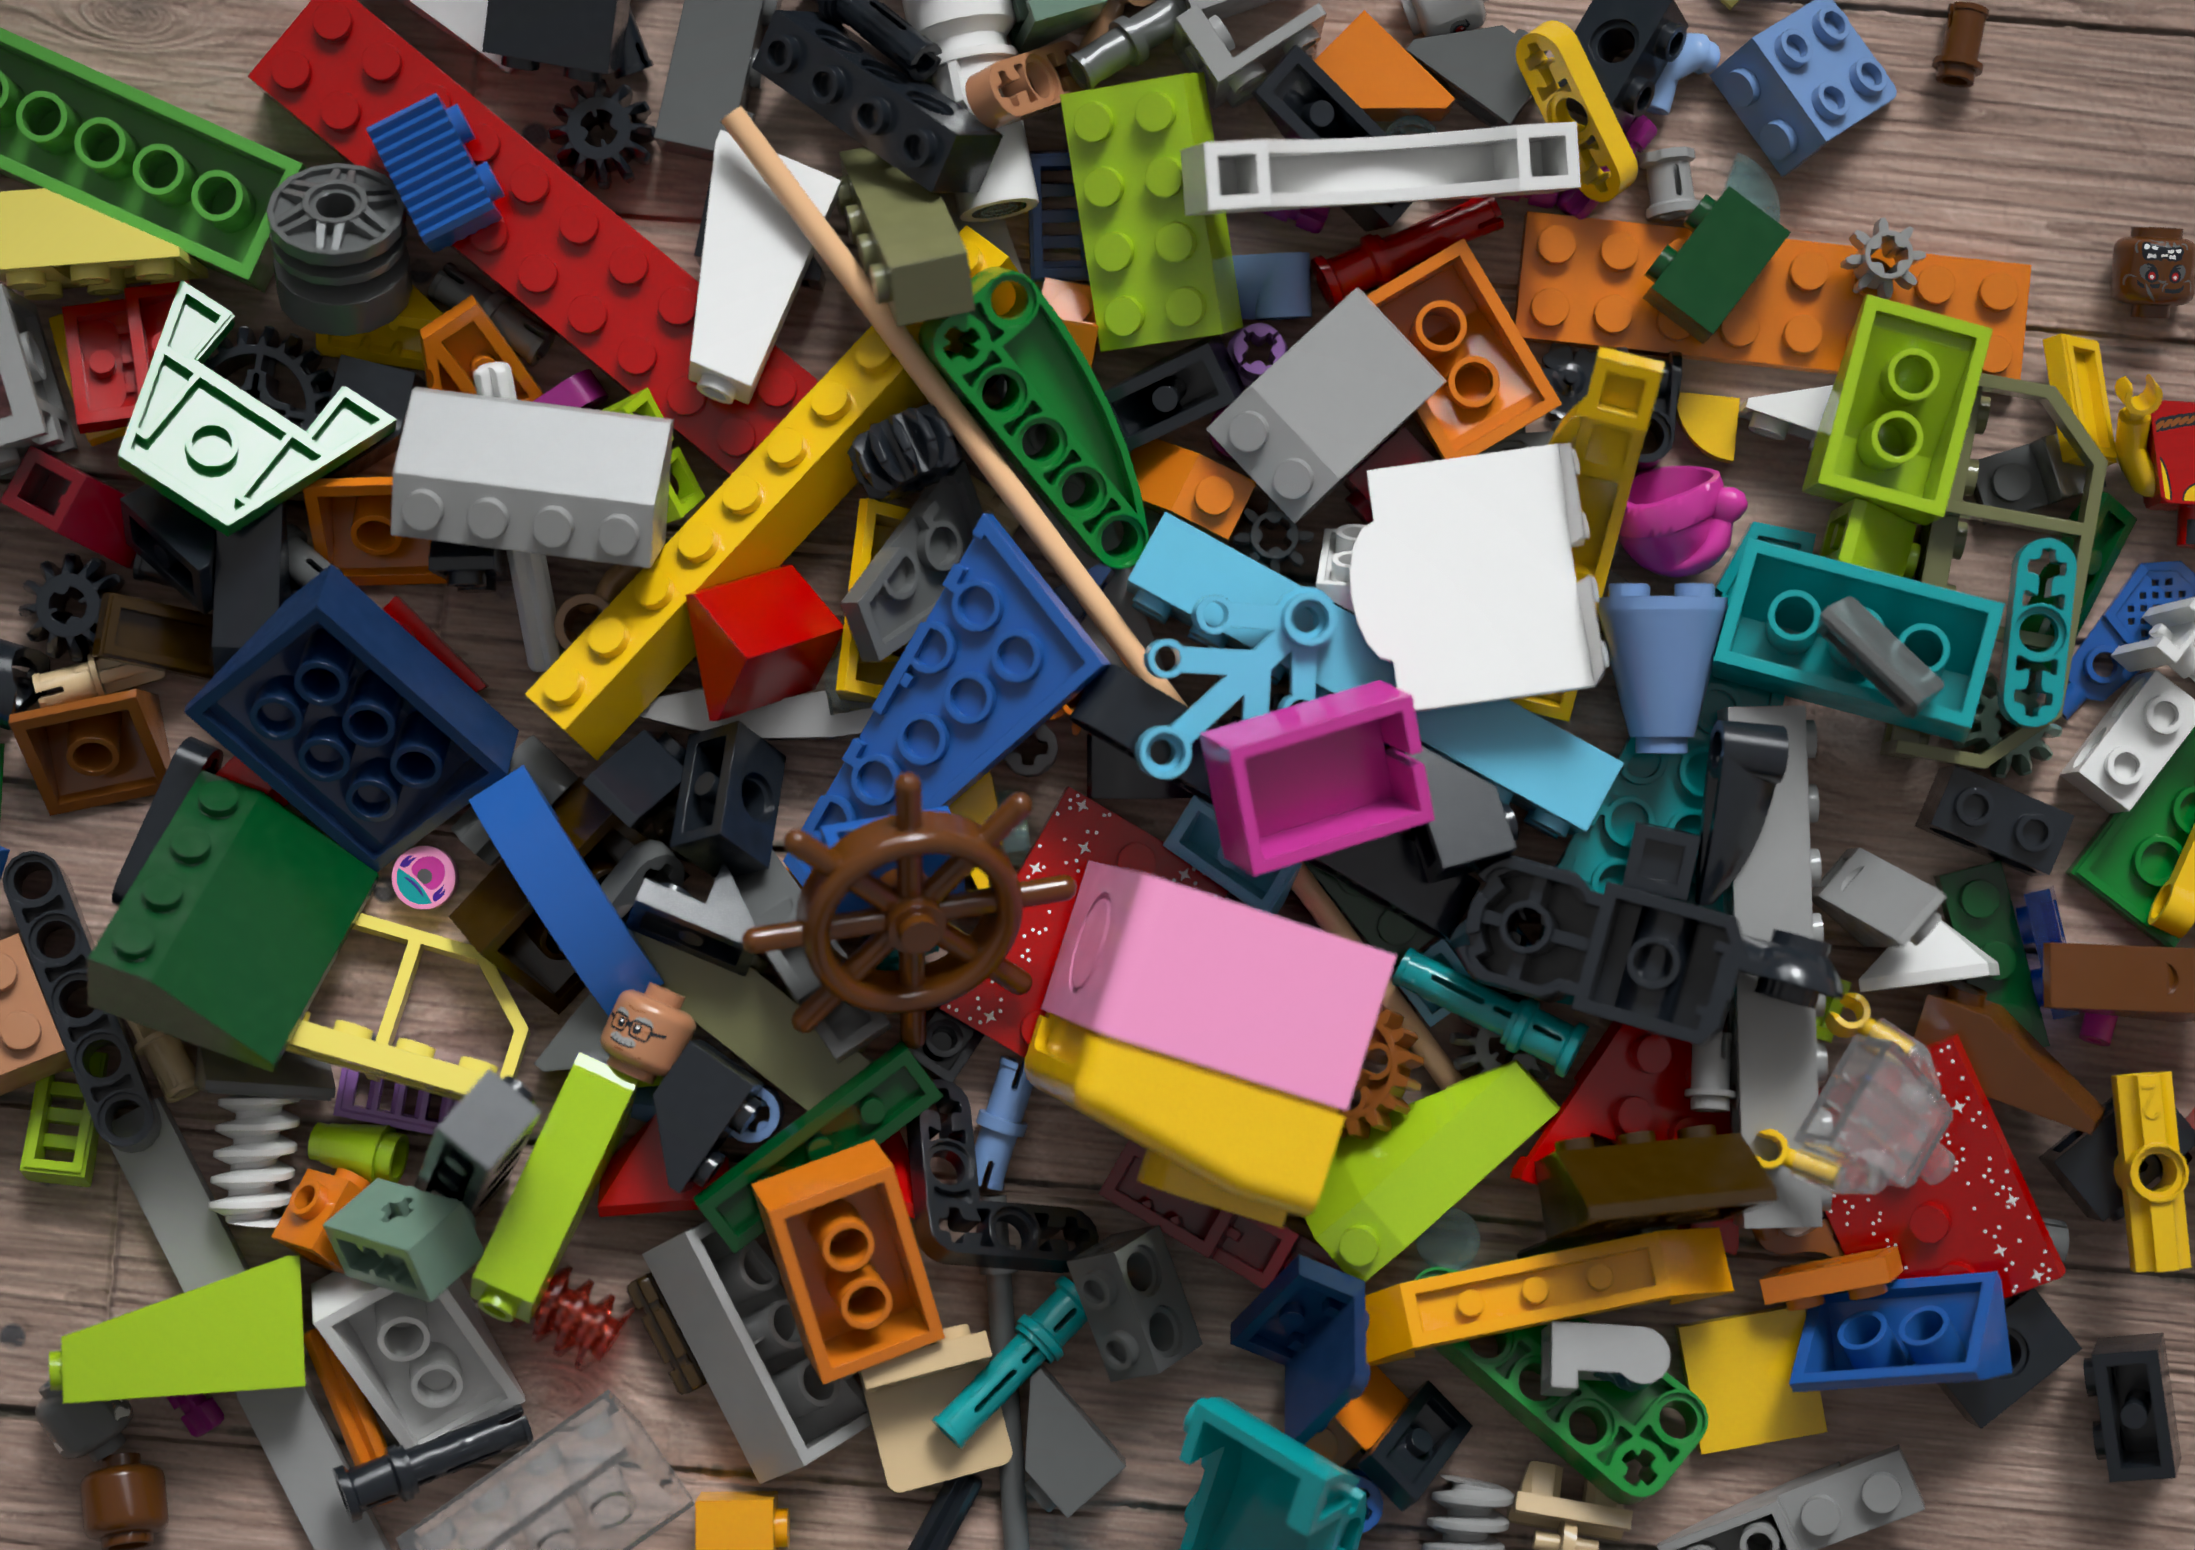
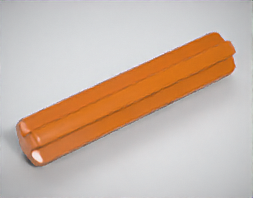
M315 1327L307 1331L303 1336L305 1346L354 1465L357 1466L383 1456L388 1445L370 1402L318 1329Z

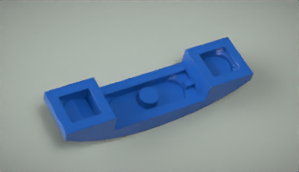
M525 765L469 799L487 834L531 905L608 1017L618 996L623 991L636 990L645 993L650 982L657 985L665 983L633 932L626 927L558 821V816Z

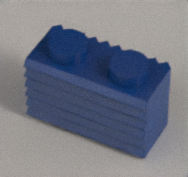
M434 93L366 128L423 242L433 253L441 251L444 247L451 246L456 241L463 240L468 235L475 234L478 230L487 228L491 223L498 222L503 218L494 201L504 197L505 194L489 163L485 161L476 166L465 144L476 139L458 103L447 108L437 93Z

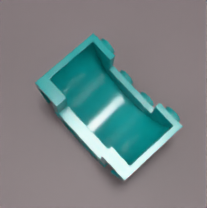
M1222 1397L1200 1398L1192 1405L1183 1424V1430L1187 1434L1179 1459L1188 1465L1202 1459L1201 1466L1205 1471L1198 1492L1192 1497L1185 1510L1184 1521L1188 1524L1180 1549L1178 1550H1358L1366 1516V1493L1356 1487L1360 1481L1359 1478L1228 1399Z

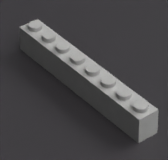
M1806 705L1727 707L1718 710V720L1784 725L1787 729L1789 740L1786 771L1782 781L1776 783L1772 802L1759 838L1747 861L1723 892L1724 914L1737 917L1741 923L1743 934L1770 942L1773 929H1778L1823 942L1824 930L1821 914L1812 913V887L1820 886L1822 874L1820 852L1818 849H1810V823H1817L1819 818L1818 788L1816 784H1808L1807 758H1815L1817 753L1815 721L1806 720ZM1740 972L1727 1015V1032L1733 1034V1040L1731 1041L1730 1090L1736 1092V1099L1730 1100V1132L1741 1133L1753 1153L1765 1161H1775L1779 1153L1775 1142L1756 1135L1758 1132L1766 1129L1779 1131L1788 1141L1789 1148L1820 1161V1146H1828L1830 1140L1828 1110L1826 1107H1819L1818 1081H1826L1828 1057L1825 1043H1817L1816 1017H1822L1825 1014L1826 996L1819 995L1816 1009L1785 1002L1755 993L1758 977ZM1780 1165L1774 1170L1766 1171L1776 1186L1778 1200L1733 1218V1224L1744 1229L1823 1227L1822 1211H1830L1832 1206V1185L1825 1180Z

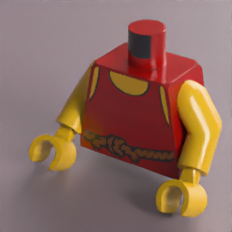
M2150 374L2146 375V387L2143 392L2132 397V383L2126 376L2121 377L2116 381L2115 393L2125 407L2118 413L2115 437L2116 461L2133 491L2143 496L2146 509L2178 511L2176 546L2195 549V402L2162 400V389Z

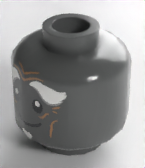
M50 1380L39 1388L42 1399L36 1406V1418L60 1455L64 1458H80L88 1454L93 1462H97L115 1452L126 1442L127 1439L122 1431L129 1425L134 1413L128 1399L63 1403V1390L51 1391Z

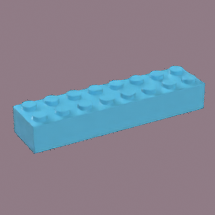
M1164 512L1127 580L1126 591L1135 595L1132 600V607L1162 624L1166 623L1169 616L1191 627L1187 637L1204 648L1224 649L1228 647L1230 649L1253 650L1272 631L1230 627L1221 634H1204L1192 622L1191 613L1196 601L1208 595H1221L1230 602L1276 605L1286 592L1302 586L1171 514ZM1210 602L1204 608L1203 619L1205 623L1210 627H1217L1222 622L1223 610L1217 603ZM1335 605L1338 613L1336 633L1327 645L1317 650L1315 699L1377 680L1397 688L1394 663L1379 659L1367 646L1357 624L1356 616ZM1305 607L1299 608L1294 615L1295 627L1304 633L1311 629L1314 621L1312 613ZM1290 653L1271 670V684L1277 686L1282 677L1290 681ZM1508 699L1415 712L1421 746L1496 786L1502 804L1509 805L1511 802L1526 810L1528 813L1524 822L1554 839H1558L1559 836L1565 838L1567 834L1573 835L1587 832L1624 764L1622 761ZM1384 742V746H1386V747H1389V746H1390L1389 744H1387V743Z

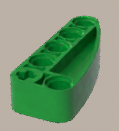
M999 266L982 270L971 278L975 311L924 321L918 335L920 347L960 401L1080 548L1090 557L1109 567L1122 569L1135 565L1149 542L1141 491L1127 445L1097 378L1061 318L1029 277ZM1009 281L1015 289L1016 299L1014 305L1005 314L996 315L991 307L992 293L999 284ZM950 328L965 332L964 335L958 338L964 346L957 354L943 349L950 344L944 337ZM1002 374L1007 384L1005 397L995 406L987 407L982 398L983 386L993 375ZM1042 423L1046 430L1045 444L1039 452L1033 455H1026L1022 446L1024 433L1034 424ZM1082 472L1085 478L1083 494L1073 503H1065L1062 497L1064 482L1072 474ZM1114 521H1121L1124 528L1121 543L1112 550L1104 551L1101 542L1104 529Z
M1432 1267L1422 1271L1413 1281L1459 1271L1444 1267ZM1582 1317L1562 1321L1591 1323ZM1548 1324L1493 1335L1498 1345L1496 1357L1490 1359L1482 1358L1475 1354L1470 1347L1469 1340L1434 1347L1604 1495L1618 1504H1637L1659 1491L1700 1442L1708 1428V1414L1703 1402L1667 1372H1665L1662 1378L1642 1391L1630 1392L1622 1390L1611 1381L1578 1380V1388L1567 1397L1547 1396L1544 1401L1540 1402L1532 1401L1525 1397L1519 1387V1375L1523 1371H1532L1541 1376V1330ZM1662 1408H1673L1683 1416L1686 1423V1433L1682 1439L1672 1438L1661 1428L1659 1417ZM1572 1414H1584L1594 1422L1597 1430L1594 1444H1582L1572 1436L1569 1429V1419ZM1635 1459L1642 1465V1468L1638 1473L1640 1480L1631 1485L1625 1480L1624 1476L1628 1471L1626 1464Z

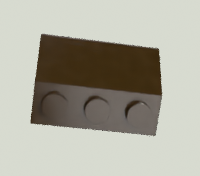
M580 776L557 800L552 808L558 816V821L599 885H601L630 848L642 841L652 839L644 831L629 828L582 783L585 779ZM503 859L448 916L480 955L558 1015L586 987L531 905ZM650 868L645 875L654 877L659 871ZM686 871L684 881L690 876Z
M1699 1125L1679 1129L1676 1131L1677 1139L1656 1141L1654 1131L1632 1132L1616 1136L1617 1145L1595 1147L1593 1137L1566 1139L1554 1143L1555 1152L1534 1162L1547 1240L1731 1220L1777 1201V1190L1741 1133L1717 1135L1715 1125Z

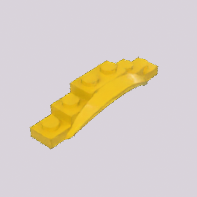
M1604 347L1599 348L1587 396L1575 405L1562 419L1548 445L1571 443L1572 449H1575L1578 456L1580 474L1576 475L1581 512L1585 513L1589 526V538L1584 539V546L1571 547L1576 583L1591 574V577H1594L1596 580L1599 598L1603 596L1665 364L1664 362ZM1578 690L1509 700L1532 713L1569 722Z

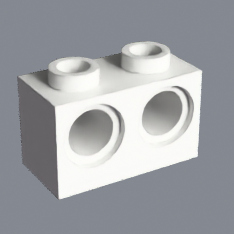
M2157 670L2135 675L2059 775L2109 814L2130 811L2195 727V699Z

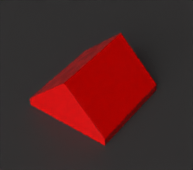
M793 565L778 566L685 594L709 721H720L781 701L784 698L815 690L843 634V624Z

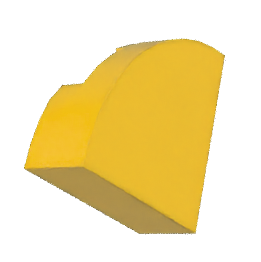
M1680 392L1676 407V420L1688 439L1704 455L1713 460L1729 464L1734 461L1740 398Z

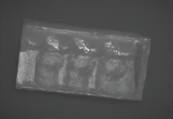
M608 1389L437 1510L427 1515L417 1524L399 1535L396 1540L400 1550H631L690 1509L695 1503L641 1422Z

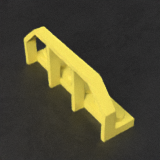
M361 913L352 929L407 945L376 1040H371L372 1030L351 1022L336 1020L333 1029L310 1023L308 1021L311 1013L307 1011L285 1050L363 1073L369 1080L380 1082L381 1079L460 1102L489 1068L497 1074L498 1067L466 1056H461L458 1065L433 1058L436 1049L404 1038H398L396 1047L392 1046L424 950L480 967L514 1030L499 1077L503 1079L505 1075H509L516 1079L531 1033L496 966L480 955L473 945Z

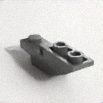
M773 850L769 869L733 877L756 927L796 920V910L801 889ZM836 940L830 941L833 947L848 959ZM802 946L763 953L799 1006L822 985L811 970ZM842 1001L815 1030L839 1064L890 1030L892 1026L884 1013L863 1010Z

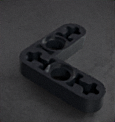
M944 1079L932 1080L943 1095L936 1102V1108L938 1112L947 1114L948 1118L941 1124L939 1113L927 1108L906 1124L916 1236L919 1246L925 1255L933 1261L945 1265L1051 1273L1070 1272L1067 1261L1098 1243V1232L1092 1220L1082 1211L1069 1207L980 1200L972 1115L968 1097L960 1087L951 1081ZM939 1133V1139L931 1141ZM931 1158H944L953 1165L957 1174L956 1185L943 1184L935 1178L930 1167ZM944 1220L947 1221L950 1231L964 1233L955 1242H952L950 1232L940 1230L939 1225ZM996 1222H1006L1016 1228L1021 1237L1020 1250L1007 1249L999 1242L995 1233ZM977 1225L976 1233L970 1232ZM1060 1230H1063L1065 1240L1075 1242L1076 1247L1069 1251L1067 1241L1051 1238ZM1041 1239H1048L1039 1247Z

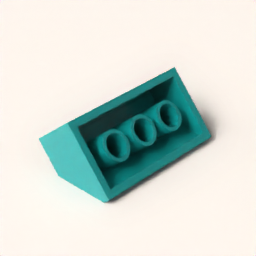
M1748 537L1714 655L1712 677L1965 743L1972 728L2005 604ZM1846 597L1855 598L1945 684L1943 690L1913 719L1911 717L1907 718L1818 633L1817 627L1820 614L1828 606Z

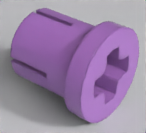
M1255 323L1239 330L1229 341L1227 351L1244 387L1248 388L1288 351V346L1284 338L1272 326L1264 323ZM1251 341L1257 347L1262 346L1266 342L1272 346L1268 358L1270 365L1265 366L1260 360L1254 361L1250 365L1247 362L1243 364L1248 350L1247 342Z

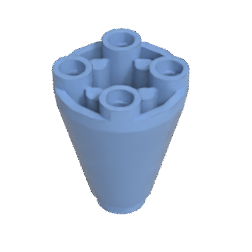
M1643 583L1609 584V597H1600L1599 602H1597V613L1629 737H1635V753H1688V737L1695 736L1712 672L1714 655L1728 609V598L1715 597V586L1712 583L1674 584V596H1650V586Z

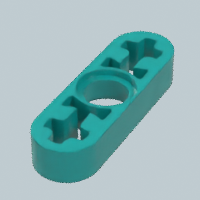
M2052 538L2038 539L2023 546L2016 553L2011 566L1997 701L2004 718L2011 724L2022 728L2043 726L2051 722L2060 712L2063 703L2077 562L2073 552L2066 544ZM2042 551L2049 552L2050 563L2060 565L2059 576L2047 580L2044 598L2057 596L2058 608L2045 603H2035L2024 606L2022 603L2023 594L2030 597L2038 595L2039 576L2036 573L2028 572V563L2040 559ZM2030 615L2044 616L2054 627V641L2044 652H2033L2027 649L2021 642L2019 636L2020 626ZM2016 658L2026 663L2051 661V673L2044 670L2036 672L2035 690L2040 694H2046L2045 706L2035 707L2031 717L2025 715L2024 704L2014 702L2015 691L2026 689L2030 669L2017 671L2015 668Z

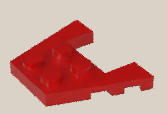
M1612 1021L1574 1077L1577 1081L1576 1085L1561 1105L1559 1111L1540 1127L1539 1130L1542 1132V1135L1527 1157L1521 1156L1512 1168L1510 1178L1538 1187L1534 1162L1555 1152L1554 1143L1566 1139L1590 1137V1135L1616 1144V1136L1639 1131H1654L1656 1141L1677 1139V1130L1699 1125H1715L1717 1135L1731 1134L1730 1110L1725 1113H1706L1690 1110V1099L1684 1097V1090L1691 1089L1692 1043ZM1733 1219L1679 1225L1677 1230L1719 1227L1725 1254L1735 1256L1737 1254L1739 1226L1733 1224Z

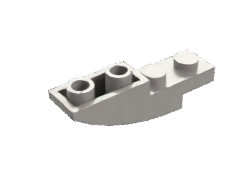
M1900 1444L1843 1466H1841L1840 1461L1744 1500L1659 1542L1657 1548L1658 1550H1819L1925 1510V1502Z

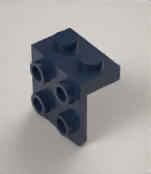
M1299 1254L1230 1324V1344L1285 1366V1434L1303 1445L1316 1433L1323 1432L1331 1419L1352 1399H1357L1364 1392L1368 1384L1370 1366L1366 1362V1332L1369 1325V1313L1365 1310V1281Z

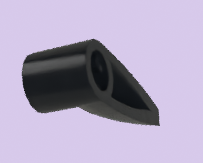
M1717 720L1713 726L1708 749L1700 825L1701 839L1698 849L1695 902L1699 905H1713L1737 876L1759 838L1772 802L1776 783L1782 781L1787 767L1789 740L1787 729L1784 725Z

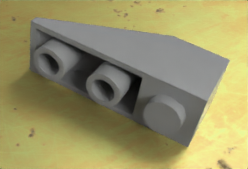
M1860 847L1847 849L1821 879L1820 886L1812 889V902L1864 947H1904L1908 941L1912 942L1915 946L1918 945L1933 931L1941 920L1942 916L1936 909L1947 897L1937 888Z

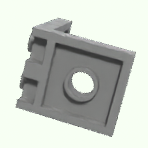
M0 284V374L13 414L0 419V479H12L30 445L53 456L78 449V445L36 304Z

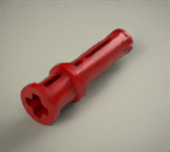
M1494 197L1472 198L1467 202L1383 238L1378 234L1365 235L1360 238V245L1326 259L1319 255L1311 260V266L1320 292L1327 305L1333 310L1358 287L1362 291L1375 286L1380 288L1397 278L1398 273L1424 262L1463 238L1466 242H1470L1491 232L1503 229V219L1501 217L1496 218L1502 215Z

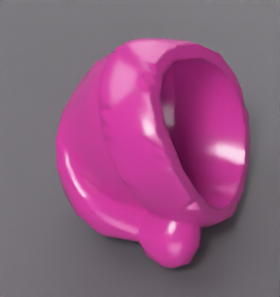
M1666 466L1637 472L1633 479L1618 535L1619 542L1626 553L1641 567L1658 575L1679 578L1700 574L1718 563L1730 547L1734 522L1739 520L1747 510L1748 502L1745 493L1734 487H1724L1720 472L1711 468Z

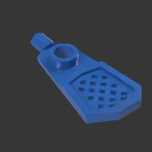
M2182 561L2141 563L2135 568L2072 657L2062 717L2066 720L2087 699L2101 702L2106 700L2140 671H2127L2111 657V654L2118 646L2150 638L2148 633L2153 627L2147 621H2145V624H2141L2142 616L2150 607L2195 597V573ZM2166 579H2169V585H2165ZM2152 580H2156V586H2152ZM2165 592H2169V598H2165ZM2140 593H2143L2144 599H2140ZM2152 593H2156V598L2152 597ZM2128 606H2131L2132 612H2128ZM2140 606H2144V611H2140ZM2128 619H2132V624H2128ZM2141 631H2145V637H2142ZM2099 653L2106 654L2112 660L2113 670L2107 677L2097 675L2093 669V660Z

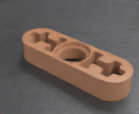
M1067 40L1060 41L995 62L971 75L966 81L965 91L973 114L986 127L998 129L1061 107L1060 94L1084 91L1074 81L1066 64V57L1074 53L1078 46ZM1000 89L1002 90L1004 98H1002L1001 94L999 93Z

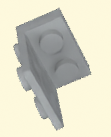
M1318 3L1240 54L1232 57L1229 51L1235 48V43L1224 23L1217 15L1207 19L1200 6L1196 4L1176 17L1172 48L1189 73L1204 72L1209 105L1213 110L1227 101L1232 108H1235L1254 97L1252 92L1261 83L1260 80L1272 71L1294 45H1298L1311 59L1317 54L1313 46L1321 39L1327 14L1321 4Z

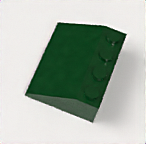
M202 770L88 957V1006L274 1072L376 887L379 873L264 792Z

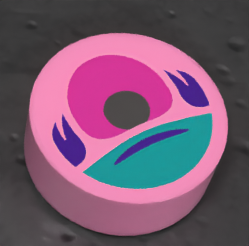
M416 846L408 849L397 859L392 870V885L396 895L403 903L416 909L428 910L443 906L453 897L459 883V872L453 858L444 850L433 846Z

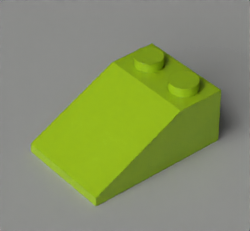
M1869 294L1865 295L1817 431L1802 492L1844 504L1854 498L1862 499L1907 521L1924 526L1943 518L1993 329Z

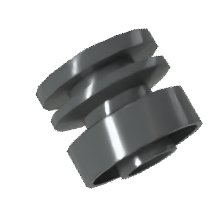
M342 163L309 167L288 177L272 192L266 211L270 228V242L274 254L273 266L276 289L281 310L295 324L318 334L350 336L372 332L392 322L408 306L413 286L410 256L406 246L408 232L405 225V205L395 184L386 175L360 165Z

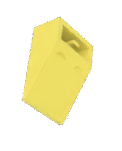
M43 188L0 192V280L6 283V287L9 289L23 292L24 298L28 300L59 299L63 297V289L87 287V293L90 295L112 296L124 294L126 284L151 282V285L177 282L181 281V279L183 281L189 280L190 283L191 279L209 278L208 269L180 247Z

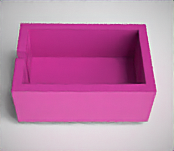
M1381 680L1199 733L1224 858L1253 876L1435 820L1425 764L1396 749L1390 748L1385 750L1384 747L1385 742L1409 755L1423 752L1413 696Z

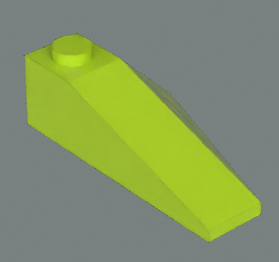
M1517 1059L1449 1085L1445 1090L1409 1103L1410 1111L1407 1115L1392 1110L1389 1113L1392 1129L1388 1132L1371 1126L1369 1139L1362 1140L1349 1134L1345 1138H1338L1319 1201L1314 1211L1304 1218L1315 1240L1346 1274L1366 1282L1407 1248L1559 1111L1560 1107Z

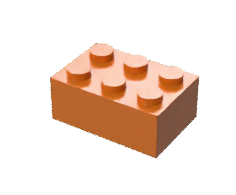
M874 1139L751 1184L805 1354L823 1385L945 1338L893 1165Z

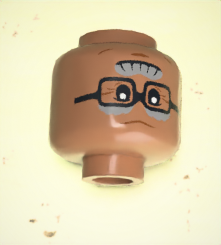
M652 982L649 983L645 993L636 990L623 991L618 996L600 1037L602 1048L610 1054L606 1064L650 1084H654L657 1076L665 1077L689 1041L692 1040L696 1030V1024L692 1016L681 1010L685 997Z

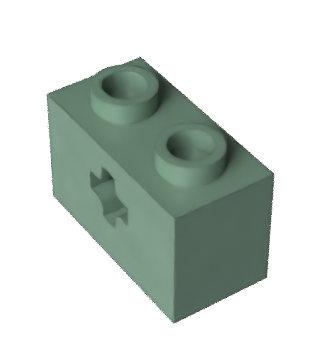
M380 1178L375 1179L323 1224V1228L346 1276L427 1302L434 1301L481 1259L484 1253L482 1244L475 1231V1217L463 1202L455 1198L449 1199L419 1190L413 1186H404Z

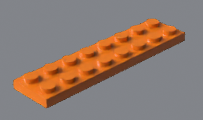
M1527 211L1525 214L1514 323L1525 342L1541 344L1560 343L1569 344L1570 347L1598 350L1600 347L1615 350L1616 347H1627L1629 353L1667 357L1670 351L1681 352L1682 359L1837 375L1864 296L1869 294L1878 297L1877 289L1868 287L1855 294L1852 290L1858 280L1853 269L1847 270L1840 267V263L1846 257L1857 253L1858 249L1854 246L1786 239L1715 333L1702 344L1643 299V296L1653 284L1644 274L1667 244L1678 252L1692 233L1689 229L1587 217L1580 220L1574 216ZM1878 249L1870 256L1872 262L1883 264L1884 273L1895 265L1894 258H1885L1882 254V249ZM1926 254V257L1921 262L1911 265L1908 269L1918 281L1915 286L1910 290L1901 288L1896 282H1893V293L1888 300L1992 328L1993 331L1982 373L2021 380L2032 265Z

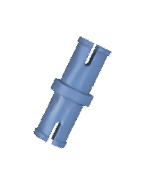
M1009 1056L1000 1057V1066L987 1108L980 1109L976 1119V1123L981 1125L975 1144L978 1185L981 1186L989 1161H992L986 1178L987 1188L1000 1191L1003 1190L1005 1185L1004 1179L1017 1137H1024L1028 1124L1023 1121L1033 1089V1085L1025 1075L1024 1061H1022L1016 1084L1012 1085L1018 1063L1016 1062L1017 1058Z

